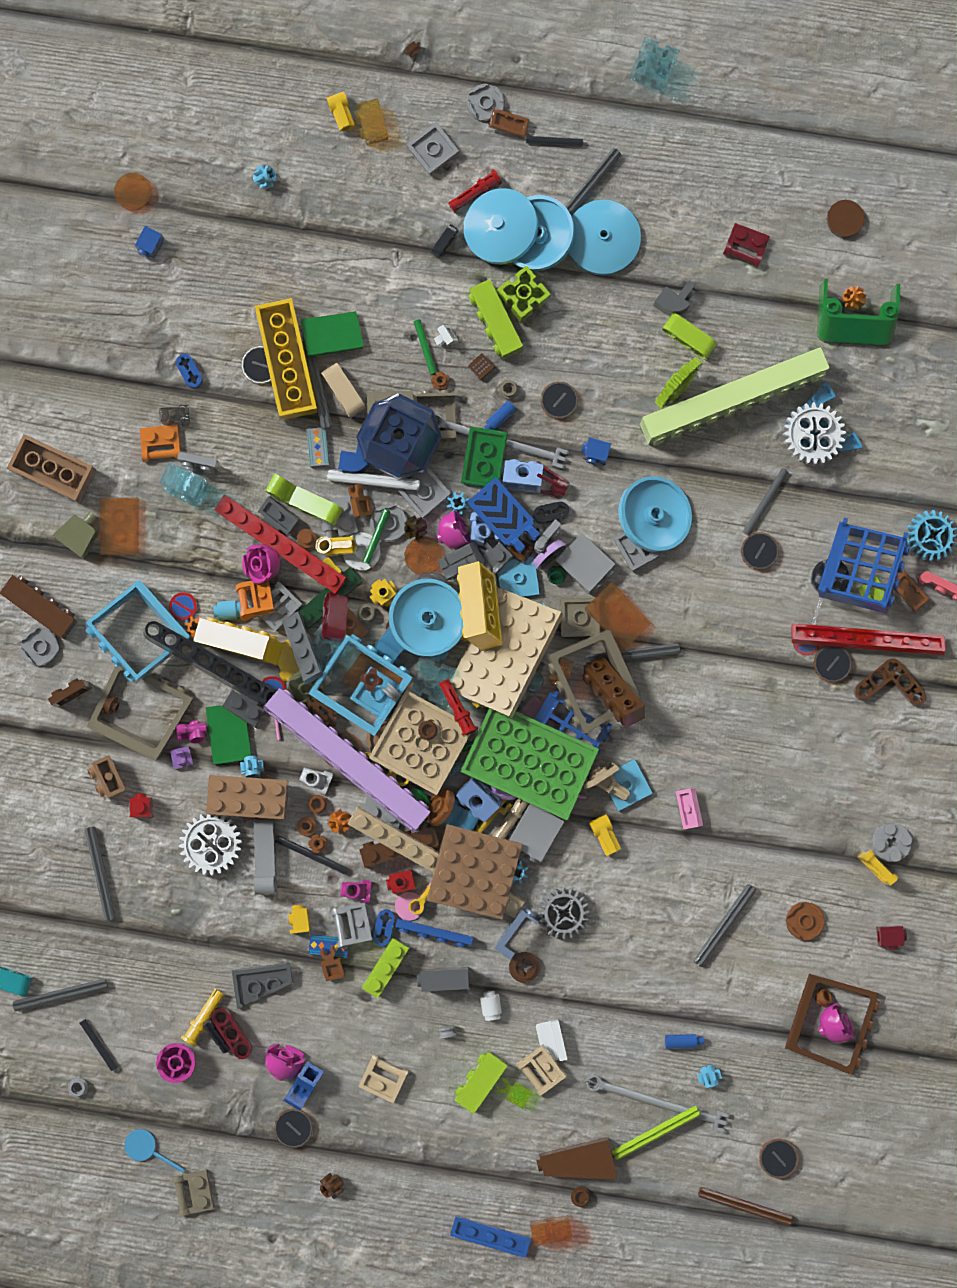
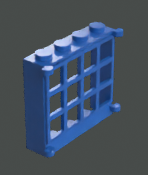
M844 518L843 522H839L818 588L819 597L887 614L888 608H892L894 603L893 591H897L900 579H897L898 575L903 573L905 562H902L903 558L909 554L910 545L907 544L909 533L904 532L903 537L847 524L848 518ZM848 536L862 538L861 544L848 541ZM866 540L880 542L879 548L865 545ZM884 544L897 546V552L883 549ZM846 545L859 548L856 560L842 557ZM864 549L877 552L874 564L860 561ZM881 554L895 556L892 568L878 565ZM841 561L854 564L851 576L837 573ZM858 566L872 568L869 580L855 577ZM876 570L890 573L887 585L873 582ZM836 577L849 580L846 592L832 589ZM853 582L867 585L864 597L850 594ZM871 586L886 589L882 601L868 598Z
M550 691L534 720L546 724L550 717L562 724L558 731L562 732L567 727L577 734L576 739L579 740L580 737H583L593 743L592 746L596 748L599 747L602 741L606 742L610 735L609 729L612 724L608 723L606 726L602 723L599 725L603 729L596 740L583 734L581 729L579 731L568 724L573 715L572 709L564 721L552 714L558 702L564 705L565 703L564 699L557 696L559 694L558 691L554 693ZM580 710L582 715L587 718L585 721L586 723H589L590 721H593L595 719L592 716Z

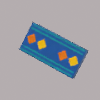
M311 934L309 954L320 955L322 947H324L326 953H331L330 947L334 945L336 949L334 957L348 958L349 947L338 949V937Z

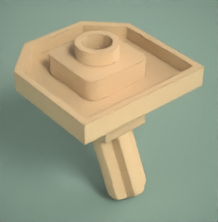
M612 761L600 767L598 765L589 771L591 774L586 777L582 786L586 790L597 785L624 801L630 795V791L618 784L612 775L619 770L618 766Z

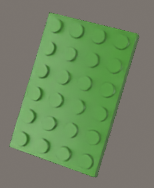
M489 709L460 772L562 819L568 820L599 749L515 711L513 717L510 718Z

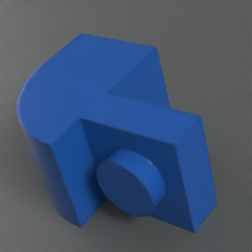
M358 444L356 453L341 451L339 471L362 473L370 466L364 462Z
M307 1061L283 1101L300 1111L324 1071Z

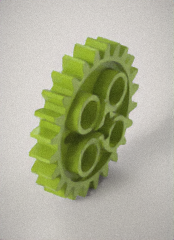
M694 357L689 363L686 362L666 382L664 389L660 392L654 403L660 409H664L669 403H673L691 385L703 362L698 357Z

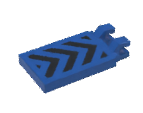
M496 477L467 502L505 546L511 544L519 554L525 549L524 544L518 539L521 534L526 532L533 541L540 536V533L532 526L534 519Z

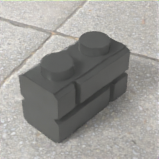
M469 543L439 559L438 563L443 570L446 580L457 582V575H459L458 567L478 561L484 564L485 561L477 544Z

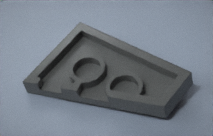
M290 963L232 970L237 1009L293 983Z

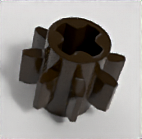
M414 515L404 522V531L410 539L415 537L416 540L423 538V535L427 534V523L422 517L416 518Z

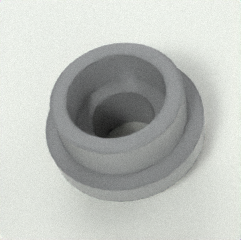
M83 1078L73 1079L68 1086L69 1093L76 1098L83 1097L88 1091L87 1082ZM76 1084H80L82 1086L81 1091L76 1090Z

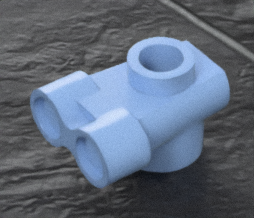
M473 512L470 518V523L472 524L470 542L476 543L479 546L484 545L485 539L490 536L491 531L481 518Z

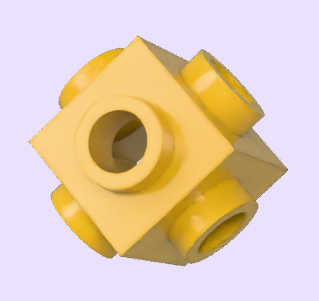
M379 579L371 585L372 589L370 592L372 595L370 598L376 606L380 604L382 608L385 605L389 607L396 596L395 591L398 589L392 581L387 582L386 579L382 581ZM386 589L387 593L380 595V590Z

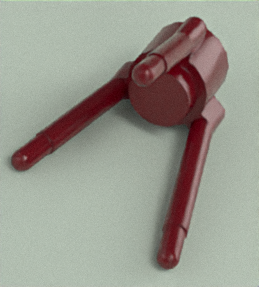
M543 465V470L553 476L554 480L539 473L537 477L551 483L550 489L553 491L540 489L539 494L551 495L558 498V495L564 496L569 482Z

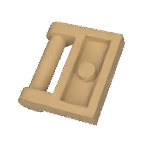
M544 1044L516 1064L517 1068L524 1072L537 1089L536 1092L539 1096L543 1095L567 1076ZM531 1062L546 1081V1084L543 1085L527 1065Z
M373 1054L358 1087L394 1104L408 1070L397 1068L378 1059L379 1056ZM374 1066L398 1076V1081L395 1082L372 1071Z

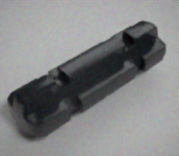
M208 1019L203 1023L205 1030L209 1032V1035L216 1045L219 1046L221 1052L225 1054L230 1051V1047L213 1023V1020Z

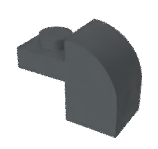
M689 280L679 295L666 286L655 300L653 306L666 315L671 316L672 313L683 314L689 309L690 303L686 300L689 301L695 294L693 290L695 284Z

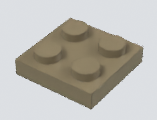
M599 598L560 599L561 612L564 614L561 619V637H592L600 633Z

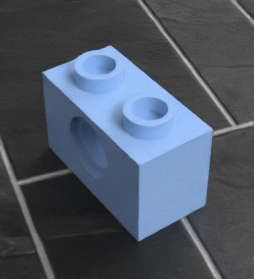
M516 459L505 460L503 486L509 490L540 493L542 479L537 477V474L542 475L543 465L533 461L524 463ZM525 473L527 474V476L520 477L518 474Z

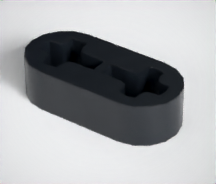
M450 224L434 245L431 254L440 258L457 235L459 229Z
M562 501L536 507L533 517L540 524L553 522L555 519L562 520L568 516L569 507ZM558 506L566 509L563 515H560L558 512L552 513V511L557 510ZM539 510H543L544 513L550 512V514L545 515L544 519L537 517Z

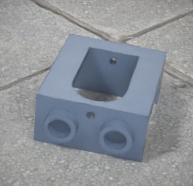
M528 908L525 911L523 909L519 911L494 946V949L509 960H511L515 953L506 946V943L525 917L535 924L538 923L535 919L537 917L536 914Z

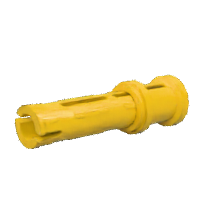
M214 989L200 1014L195 1020L190 1022V1028L185 1035H182L181 1038L196 1047V1042L200 1035L206 1031L203 1023L212 1017L225 994Z

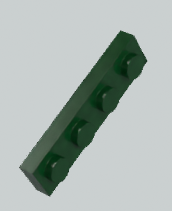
M351 567L342 573L348 579L338 592L339 595L345 597L363 582ZM328 588L322 590L298 611L302 614L307 630L323 617L324 599L328 592H332Z

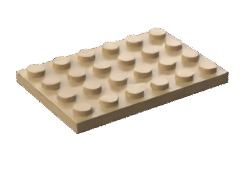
M498 587L497 596L502 645L481 651L472 643H469L450 682L458 696L512 718L564 614Z

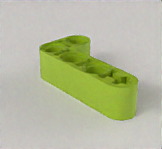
M273 474L265 490L273 498L333 526L336 525L343 511V508L293 485L277 474Z

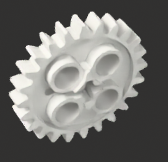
M813 402L811 408H809L806 403L804 410L798 407L797 413L792 411V418L786 419L790 425H784L783 427L788 430V432L783 433L784 437H788L784 444H790L787 451L794 450L792 457L798 454L799 462L805 458L806 464L810 460H812L813 465H816L818 460L823 464L825 458L830 461L832 459L831 454L834 456L838 454L836 449H842L839 443L845 441L841 436L845 435L846 431L840 429L845 424L838 423L841 416L835 418L834 415L837 411L835 410L830 413V406L823 409V403H821L817 408L815 402ZM812 417H815V428L813 425ZM825 420L828 428L820 427L819 421ZM800 421H807L809 424V428H802L800 426ZM813 429L815 433H818V435L815 437L816 450H813L814 435L810 434L813 431ZM801 439L808 440L809 447H803L800 443ZM820 439H826L829 444L828 447L821 446Z
M200 814L199 821L192 818L194 824L187 823L189 830H182L186 836L179 838L184 841V844L179 845L180 848L184 849L180 855L187 856L184 862H191L189 864L190 869L196 866V873H199L202 869V873L205 876L208 871L214 876L215 870L222 874L221 868L223 867L228 871L229 863L235 865L232 859L240 858L236 851H242L241 848L237 847L238 844L243 843V841L237 840L241 836L240 832L235 833L238 827L236 825L230 827L233 821L230 819L225 822L226 816H222L219 819V815H214L212 818L211 815L207 814V818H204ZM208 826H214L215 828L212 835H206L205 831ZM198 833H202L208 840L213 841V844L224 855L221 856L212 847H208L209 845L198 836ZM224 838L229 839L228 846L221 848L220 841ZM197 840L201 841V848L194 850L193 843ZM210 853H215V861L208 863L207 856Z

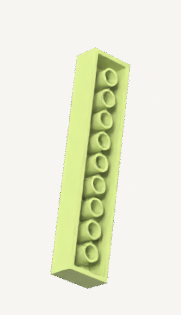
M820 347L642 417L640 426L648 445L653 443L656 446L663 443L665 438L671 436L673 439L681 436L685 430H689V432L700 428L699 425L703 423L709 425L716 422L717 418L721 416L727 418L734 415L735 411L739 409L742 411L748 410L753 407L754 403L759 402V404L768 402L774 395L781 397L792 388L799 390L810 381L812 384L819 382L823 379L822 377L826 376L825 373L829 370V366Z

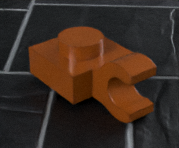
M355 484V487H349V495L353 497V499H350L354 518L373 515L369 496L364 497L362 484Z

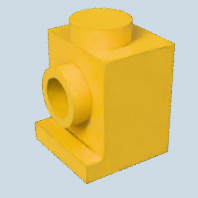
M303 904L293 905L292 914H288L289 925H293V929H290V934L311 931L308 907L303 908Z

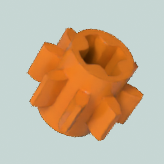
M851 286L846 289L842 300L846 303L845 307L850 310L861 308L865 304L867 296L863 293L864 289L859 286L856 288Z
M191 616V621L184 623L188 626L186 633H192L191 639H194L196 633L195 630H192L194 624L198 625L199 620L202 619L201 616L197 620H194Z
M339 809L329 815L331 819L328 821V825L333 832L339 831L341 835L352 828L348 825V821L351 818L348 812H342Z

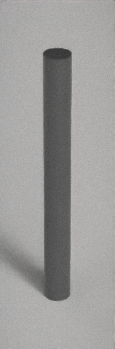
M782 468L768 489L742 531L745 535L749 536L786 477L788 473L786 469Z

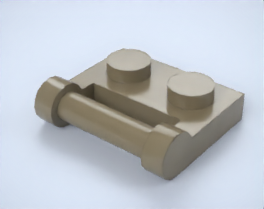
M207 1169L172 1176L179 1203V1216L214 1209ZM188 1180L193 1205L191 1207H187L183 1187V1181Z

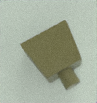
M90 511L83 520L77 515H73L52 536L82 559H85L99 534L98 531L92 528L98 517Z

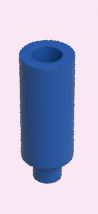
M507 401L486 421L487 425L484 428L497 430L517 409L511 402Z
M696 1034L665 1035V1049L697 1048V1045H704V1037H697Z

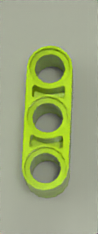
M672 313L662 327V330L668 336L704 360L708 359L717 346V342L712 337L676 313Z

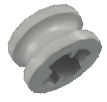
M390 683L387 684V688L382 689L394 702L396 701V696L401 695Z
M455 1025L438 1028V1031L441 1032L439 1038L456 1036V1033L453 1031Z

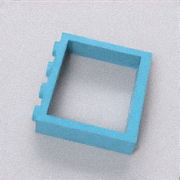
M140 579L86 622L87 629L85 630L92 639L94 637L99 642L98 646L104 653L108 652L111 655L113 664L116 667L120 666L125 671L123 674L130 682L133 680L135 684L140 682L172 654L165 651L136 674L95 626L135 594H138L166 627L190 639L186 631Z
M353 634L351 636L346 635L322 671L323 675L316 680L308 694L375 736L400 696H396L395 702L390 698L374 724L371 725L318 691L319 687L348 643L403 678L396 688L400 694L403 693L412 677L409 675V670L403 666L397 668L393 665L394 661L386 655L383 658L377 655L378 650L369 644L367 647L362 645L360 638Z

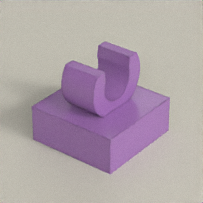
M190 746L170 750L174 769L194 765Z

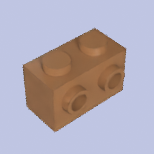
M110 755L88 765V774L97 784L95 788L99 797H103L105 800L126 790Z

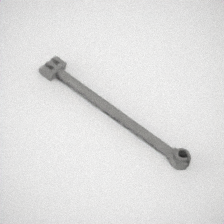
M435 414L436 419L439 421V429L456 430V432L469 435V427L446 421L440 414ZM509 439L506 441V447L553 460L551 467L561 470L565 469V465L558 462H567V458L562 457L561 454L569 455L568 450L557 447L556 452L553 453Z
M595 1074L587 1078L590 1081L591 1079L597 1080V1084L594 1086L590 1085L589 1081L586 1082L588 1089L591 1091L606 1090L678 1113L689 1109L679 1104L601 1081L600 1077ZM717 1110L714 1116L700 1111V1116L697 1119L713 1123L712 1130L726 1133V1129L719 1127V1125L728 1126V1121L721 1118L722 1116L730 1118L731 1114Z

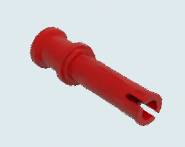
M494 169L484 178H479L474 186L448 202L449 207L454 213L479 195L489 192L497 184H502L499 175Z
M450 679L440 682L438 685L441 687L455 715L454 721L458 722L462 730V736L465 737L477 731L478 727L474 726L470 718V712L464 709Z

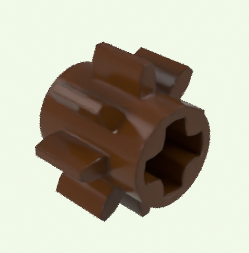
M329 1173L320 1180L322 1184L320 1191L327 1198L332 1196L335 1199L344 1191L342 1188L344 1182L337 1174L332 1176Z

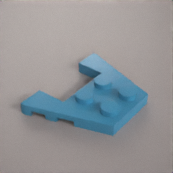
M826 382L806 402L809 408H811L813 402H815L818 408L821 403L824 404L836 397L829 382ZM812 417L813 425L815 428V417ZM825 420L819 421L820 427L828 428ZM800 421V426L802 428H809V424L807 421ZM813 429V431L810 434L814 435L813 450H816L815 437L818 435V433H815ZM853 432L843 437L845 441L839 443L842 449H836V451L858 450L863 446L856 433ZM801 439V445L805 448L809 447L808 440ZM820 439V445L828 447V441Z

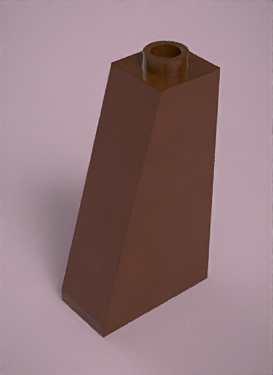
M607 1137L540 1153V1159L536 1160L539 1172L543 1171L544 1176L618 1179Z

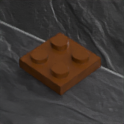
M77 678L69 682V687L64 690L60 688L52 692V696L48 700L52 706L59 708L91 690L90 683Z

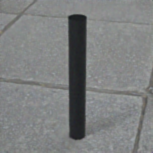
M527 136L526 143L583 146V139Z
M84 1019L79 1024L112 1072L118 1066L88 1021Z

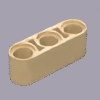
M338 363L321 372L324 380L350 418L366 409L365 404Z

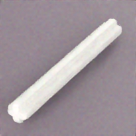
M329 470L327 479L334 482L416 491L420 489V481L416 479H397L388 476Z

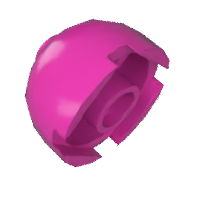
M454 510L442 517L438 525L439 533H437V538L441 544L444 543L448 548L458 550L472 543L470 542V532L467 533L465 529L468 526L458 511L455 512Z
M257 544L247 548L248 551L242 558V567L247 577L250 576L251 581L254 583H263L273 579L280 569L278 553L268 545Z
M836 1003L821 1013V1025L818 1028L823 1037L826 1036L831 1042L840 1044L854 1039L855 1036L851 1035L854 1033V1029L847 1013L842 1014L840 1009L843 1007Z
M182 1043L167 1045L159 1052L156 1060V1067L160 1076L171 1083L185 1081L192 1075L196 1066L194 1052L190 1047Z
M280 1044L269 1046L265 1059L268 1072L279 1081L295 1078L304 1066L305 1058L303 1059V1052L290 1045H286V1048L279 1047Z

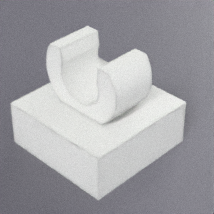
M449 325L440 326L438 328L440 335L434 338L436 344L441 346L445 343L447 345H454L459 341Z

